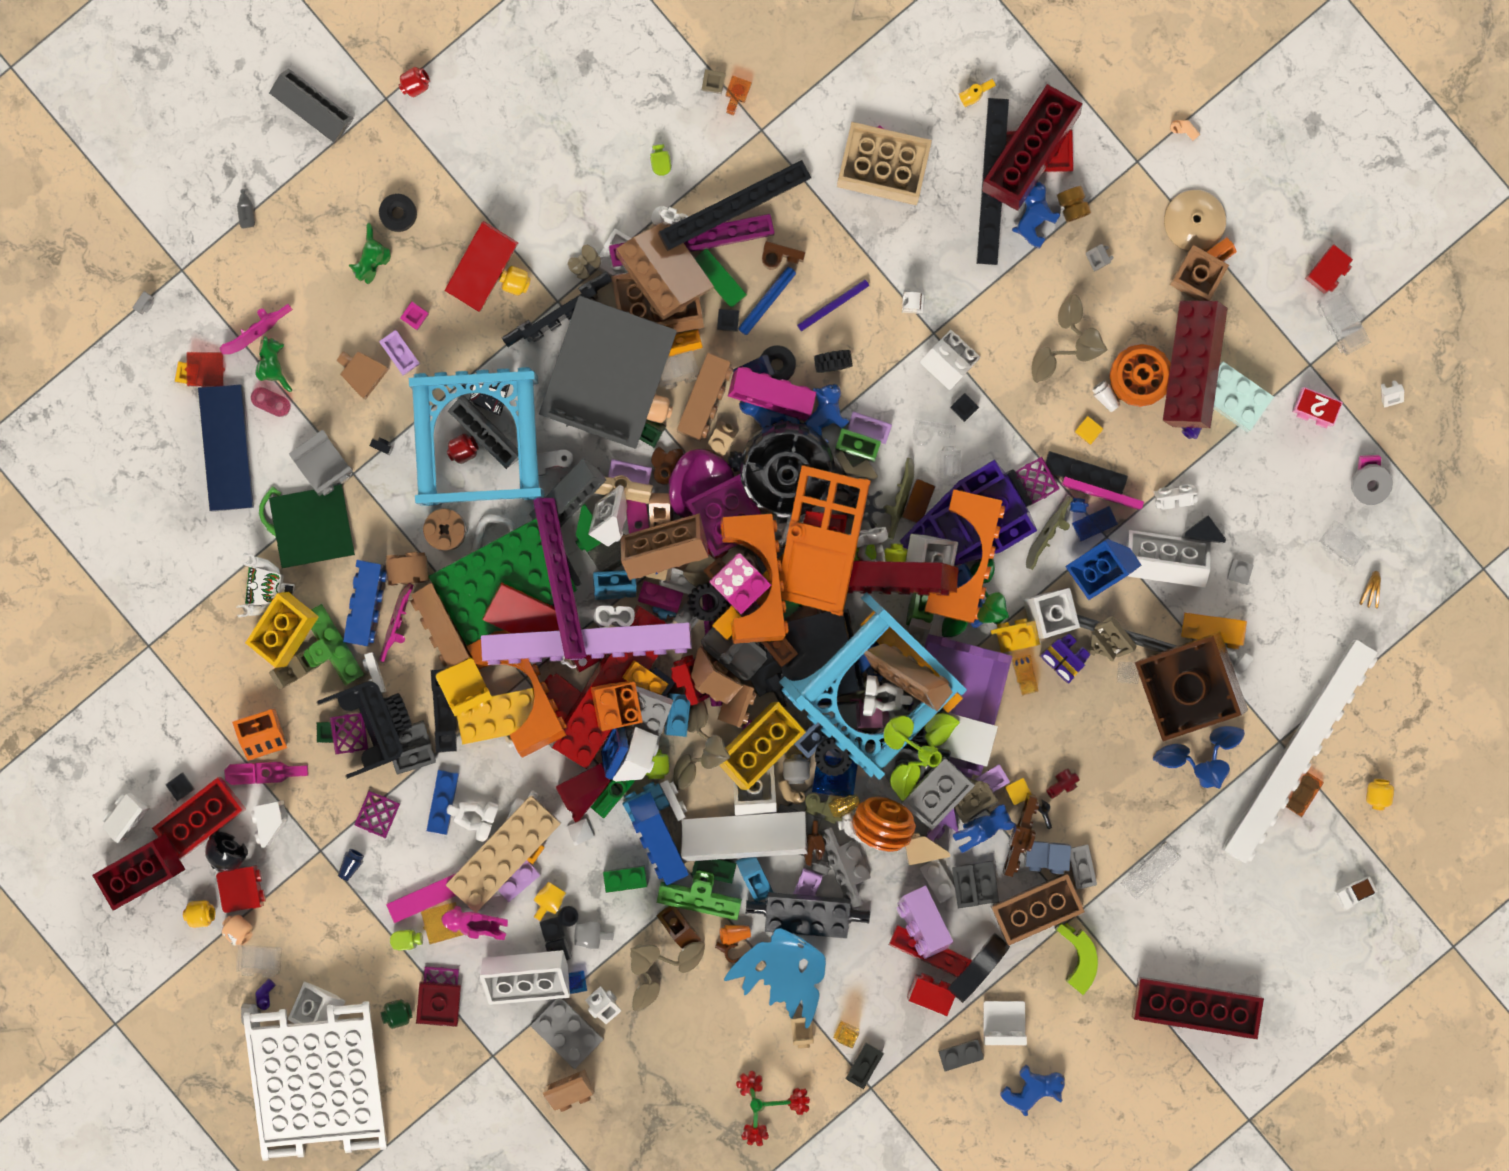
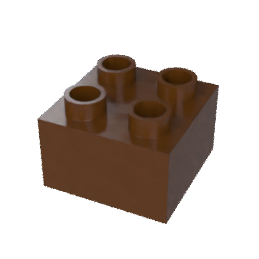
M1221 632L1144 657L1135 662L1162 741L1241 716L1248 711Z

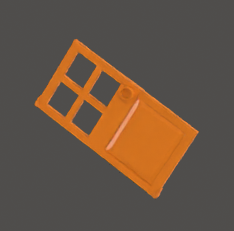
M802 465L787 534L781 573L779 575V581L782 580L784 586L781 599L843 616L869 485L871 483L870 480L857 479ZM808 476L831 481L827 501L804 496ZM838 483L860 488L856 508L834 503ZM803 502L825 507L821 527L799 522ZM832 509L855 515L851 535L828 529Z

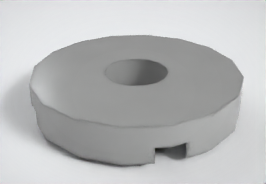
M1368 464L1354 474L1351 481V490L1361 503L1376 505L1383 502L1392 491V477L1384 467L1377 464ZM1376 480V486L1372 489H1367L1368 482Z

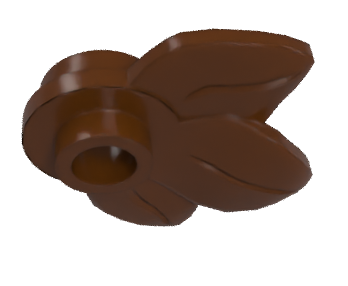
M657 447L654 450L651 463L655 468L653 475L656 482L662 485L669 484L670 475L679 459L684 455L682 449H674L668 453L661 447ZM661 471H666L667 477H663Z

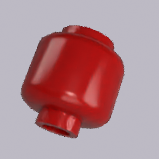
M413 67L400 75V84L398 86L404 95L408 94L414 98L428 90L430 78L423 68Z
M461 434L449 441L447 455L451 461L455 460L459 464H464L477 456L479 446L473 436Z

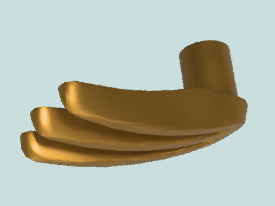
M1378 571L1372 572V576L1359 602L1360 605L1363 604L1369 589H1371L1367 607L1371 606L1375 590V608L1379 607L1381 577Z

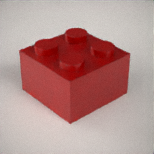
M921 973V976L915 975L907 999L912 1003L948 1016L955 996L947 989L951 985L950 983L942 980L940 983H937L932 976Z

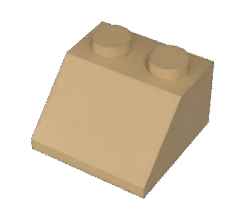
M914 832L910 844L905 846L909 865L950 857V853L926 836L920 835L919 832Z

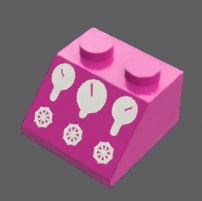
M740 553L731 559L709 581L740 614L771 586Z

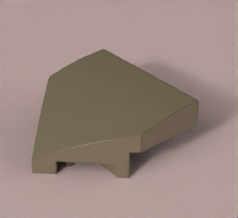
M1112 616L1096 624L1092 634L1089 653L1093 656L1100 654L1108 657L1110 661H1114L1115 657H1121L1134 652L1137 646L1115 617Z
M969 779L975 786L954 807L962 823L970 821L999 802L988 783Z

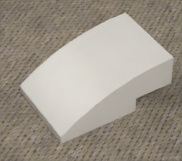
M943 711L942 713L953 716L960 723L955 727L947 741L937 747L950 750V757L987 767L998 726Z

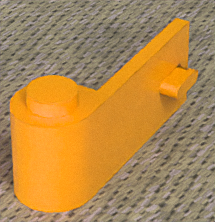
M1184 612L1181 637L1200 639L1221 632L1227 648L1239 649L1240 646H1244L1247 621Z

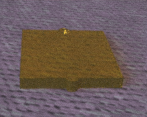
M456 902L421 911L424 922L423 929L426 930L429 944L464 935L460 930L453 932L447 929L441 919L448 910H453L457 906Z

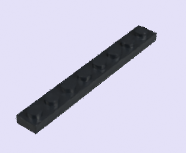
M988 98L976 264H998L1002 202L986 194L982 189L983 181L1006 147L1009 99Z
M800 160L659 231L658 235L666 250L669 251L810 180L811 176L803 161Z

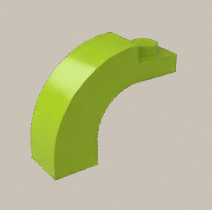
M1067 922L1064 925L1059 923L1054 929L1075 946L1078 954L1077 965L1065 981L1084 995L1092 985L1097 973L1098 957L1095 946L1082 929L1075 935L1073 933L1076 930Z

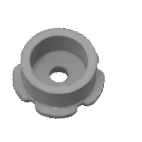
M823 860L812 862V871L825 876L828 875L829 870H831L828 867V862Z

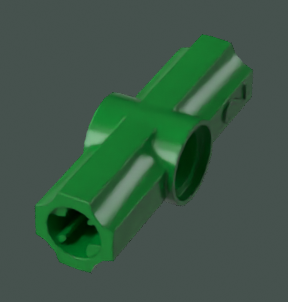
M612 780L590 808L602 818H605L636 780ZM619 783L622 785L623 792L620 795H614L611 792L613 784Z

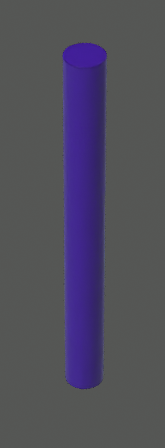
M863 280L800 322L797 327L802 332L869 287L868 282Z

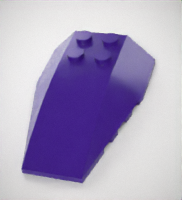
M994 459L959 480L900 540V543L903 544V548L908 549L911 534L956 541L958 546L954 566L982 558V544L975 528L962 516L949 511L954 489L1002 500L1001 506H1005L1003 519L998 518L997 526H1000L998 539H993L992 546L996 547L994 554L1003 552L1035 533L1037 528L1028 508L1010 478Z

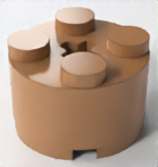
M438 509L432 512L425 520L423 527L425 539L436 549L443 551L456 549L466 538V523L462 516L453 510ZM442 525L450 526L448 528L449 534H441Z
M425 552L386 556L388 586H394L398 583L406 585L429 581Z

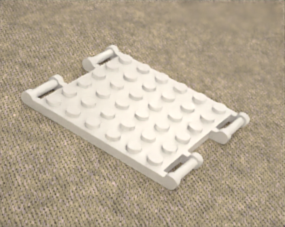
M369 1001L356 1005H327L328 1020L288 1024L286 1009H279V1012L244 1013V1027L263 1161L277 1157H305L304 1143L343 1140L345 1153H352L353 1150L387 1149ZM363 1012L364 1016L360 1018L335 1019V1015ZM280 1020V1025L252 1027V1022ZM379 1137V1140L351 1142V1139ZM296 1144V1147L294 1148L269 1150L268 1148L271 1146Z

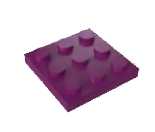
M740 474L685 502L691 515L700 514L708 548L713 557L739 545L722 542L720 522L723 517L761 515L759 508L747 496Z

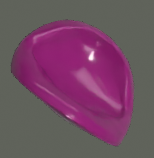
M694 449L685 453L677 462L669 478V499L675 513L683 518L692 516L685 502L733 478L734 474L730 465L720 456L704 449Z

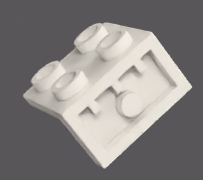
M984 1001L983 1043L985 1045H1027L1024 1001Z

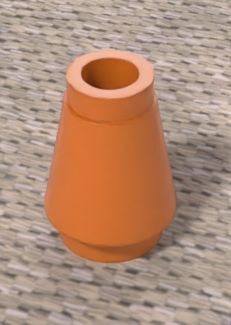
M724 925L719 930L722 944L731 945L751 938L749 925Z

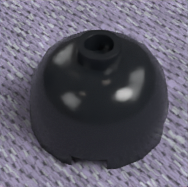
M216 832L207 841L205 856L213 869L217 871H233L243 863L248 855V849L245 844L242 843L240 846L234 841L235 837L225 832Z

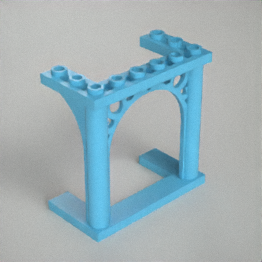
M525 367L518 368V372H510L509 369H497V373H489V370H477L476 374L468 375V371H457L455 375L447 376V372L434 373V377H428L425 373L414 374V378H409V387L412 388L418 486V495H415L416 504L420 506H434L449 502L520 498L523 500H534L538 497L545 498L544 490L539 488L533 388L534 384H538V375L535 371ZM498 383H500V384L498 385L496 391H490V390H489V386H490L491 384H492V387H494V386H496ZM507 384L513 385V393L509 397L503 398L501 396L502 388ZM471 385L476 386L474 391L470 390ZM445 386H448L451 389H454L453 387H456V393L450 394ZM436 388L443 390L446 395L445 400L437 401L433 397V390H436ZM481 393L498 399L509 409L517 428L520 489L437 494L434 428L440 412L449 402L465 394ZM518 396V401L515 400L517 406H511L510 401ZM429 401L437 405V410L431 411L432 405H430Z
M866 592L861 599L876 613L814 674L799 681H791L784 676L779 683L784 687L781 691L800 711L805 709L809 713L807 717L815 725L819 722L823 726L820 730L827 737L833 736L837 739L835 744L842 751L847 749L851 753L849 757L856 764H859L870 777L875 775L880 780L885 775L882 769L902 748L894 750L887 746L885 741L882 742L883 745L881 746L879 740L884 738V732L868 734L851 728L841 717L837 706V691L842 677L868 648L891 627L938 674L949 681V687L953 693L941 708L957 692L962 696L967 689ZM830 686L832 687L831 693L824 692L825 690L828 691ZM823 698L831 699V704L828 707L821 708L817 704ZM921 702L907 716L914 723L913 733L908 739L911 740L938 711ZM830 711L834 712V716L832 718L829 714H822L828 713ZM846 726V729L842 731L841 728ZM860 737L862 739L860 742V747L858 741L855 740V738ZM870 739L874 740V750L866 752V742Z

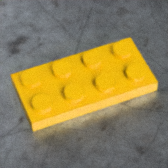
M534 688L492 696V699L486 705L481 707L475 706L470 709L469 713L463 716L457 715L462 745L508 736L519 729L532 711Z

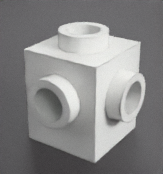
M601 986L585 999L590 1006L588 1008L590 1014L594 1018H600L605 1024L621 1012V1009L615 1002L617 1000L616 996L610 990L606 992Z

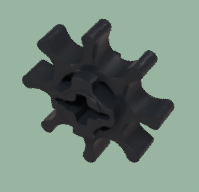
M845 485L844 489L849 494L846 501L837 499L834 503L856 508L859 492H855L851 486ZM882 490L877 491L874 495L869 493L867 495L862 521H867L872 529L877 527L872 518L873 513L880 512L883 514L887 511L886 508H879L875 504V499L883 494ZM845 513V515H847V518H852L854 520L855 515Z

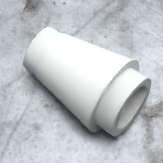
M1104 380L1092 389L1093 396L1110 412L1120 406L1110 383L1107 384Z

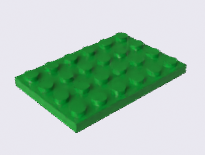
M537 518L428 576L466 646L480 640L482 635L503 631V629L483 620V616L501 583L549 605L554 603ZM571 579L572 588H573V593H574V592L577 591V588H576L574 582H573L572 579Z

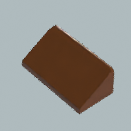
M916 479L902 518L915 523L920 521L925 516L936 486Z

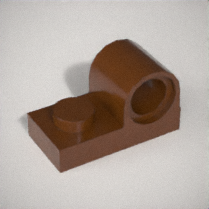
M766 241L762 254V263L765 268L774 270L780 266L783 257L787 258V262L793 264L803 262L806 252ZM769 254L777 256L778 260L775 264H769L766 261V257Z

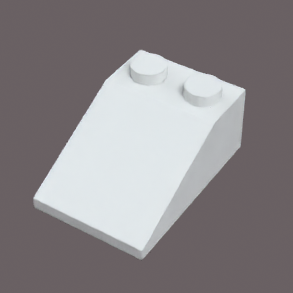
M774 764L748 790H741L733 781L735 816L777 813Z

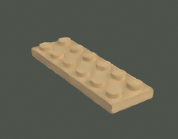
M530 795L448 881L446 886L474 912H478L558 828L561 822L536 798Z

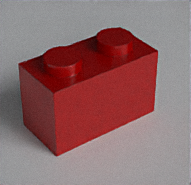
M1333 244L1305 279L1323 294L1328 291L1333 292L1339 284L1337 279L1341 274L1345 276L1352 268L1350 263L1353 259Z

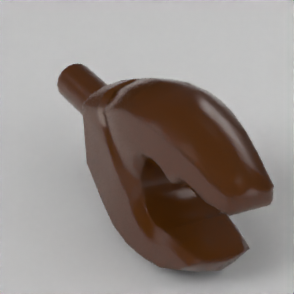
M813 820V832L807 836L808 854H804L807 866L812 864V853L815 849L817 860L823 857L825 851L824 839L821 834H818V820Z

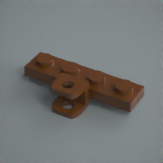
M1027 793L1018 824H1014L1008 843L1010 849L1002 871L1006 876L1013 877L1014 872H1018L1020 853H1024L1025 850L1030 852L1036 832L1032 830L1033 822L1031 819L1032 815L1036 814L1039 808L1038 798L1035 795Z

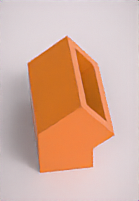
M1227 237L1207 251V253L1223 262L1237 252L1234 244Z

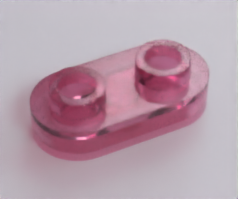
M259 387L251 393V402L254 406L277 417H284L291 410V404L287 398L266 388ZM259 394L264 395L263 401H258L257 397ZM279 402L283 404V408L281 410H277L276 405Z

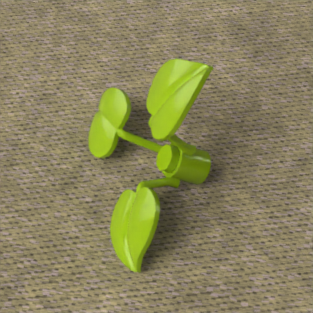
M937 713L925 725V731L927 732L925 739L929 746L922 747L908 739L914 730V723L909 717L900 715L891 719L886 724L883 735L887 746L894 750H899L906 741L918 750V757L921 760L910 761L908 766L900 764L893 771L890 784L900 800L904 801L918 782L920 777V767L918 765L936 767L940 764L942 755L934 746L937 747L945 743L955 727L960 723L953 716Z

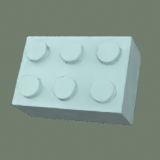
M1223 361L1219 366L1213 409L1244 431L1249 432L1274 396Z

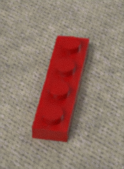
M899 925L896 926L888 944L955 977L961 974L972 961L948 948L924 959L915 948L917 943L914 937H910L907 929Z

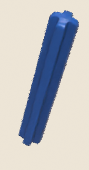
M787 267L739 326L738 329L741 333L748 335L796 275L794 269Z

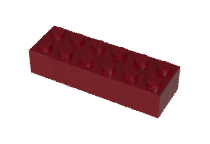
M1047 84L983 181L982 191L1018 211L1081 115L1083 103Z
M1180 301L1163 414V421L1172 427L1211 428L1228 310L1219 301Z
M854 561L847 594H853L854 591L860 592V594L879 592V594L891 595V592L899 595L917 593V595L930 596V593L938 596H949V593H957L958 567L937 562Z
M1138 976L1131 1017L1139 1021L1258 1040L1264 998L1257 995Z

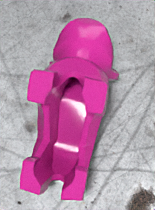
M455 906L453 910H448L441 918L443 925L453 932L460 930L461 933L469 938L478 939L479 935H486L497 940H505L506 933L501 931L499 927L500 925L508 927V919L479 914L477 912L463 913L460 906Z

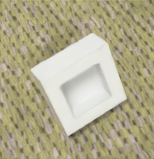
M1395 380L1392 381V387L1386 388L1385 384H1381L1384 408L1404 402V388L1402 384L1399 385Z

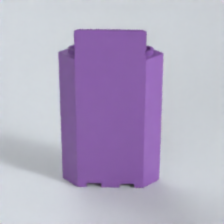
M928 634L924 648L967 689L962 695L963 699L949 713L995 725L1013 656ZM913 701L911 705L908 706V711L912 710V705H914ZM954 757L949 759L966 777L972 778L973 774L978 776L982 774L983 765Z

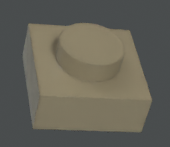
M705 69L701 90L722 94L725 73Z

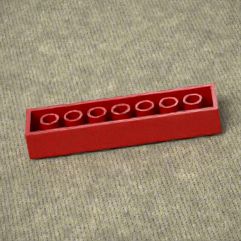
M636 605L634 608V621L630 626L667 623L639 605ZM647 651L645 656H633V652L625 653V657H612V654H605L564 720L567 726L564 729L566 736L549 744L550 747L587 769L612 730L601 731L598 728L591 687L609 683L628 682L622 677L633 661L649 670L658 655H654V651Z

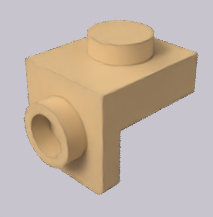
M720 421L705 448L724 458L738 430L730 423Z
M805 1017L790 1019L793 1046L798 1045V1048H809L810 1044L814 1043L812 1022L808 1028H805Z

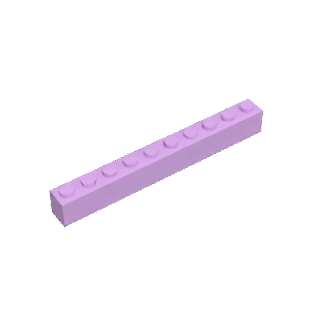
M690 623L581 629L586 655H591L592 659L604 658V654H612V657H625V653L633 652V656H645L647 651H654V655L667 654L666 650H675V654L687 653V649H692ZM560 631L481 636L482 661H488V665H499L501 660H508L509 664L521 663V659H529L530 663L542 662V658H550V661H562V657H565Z

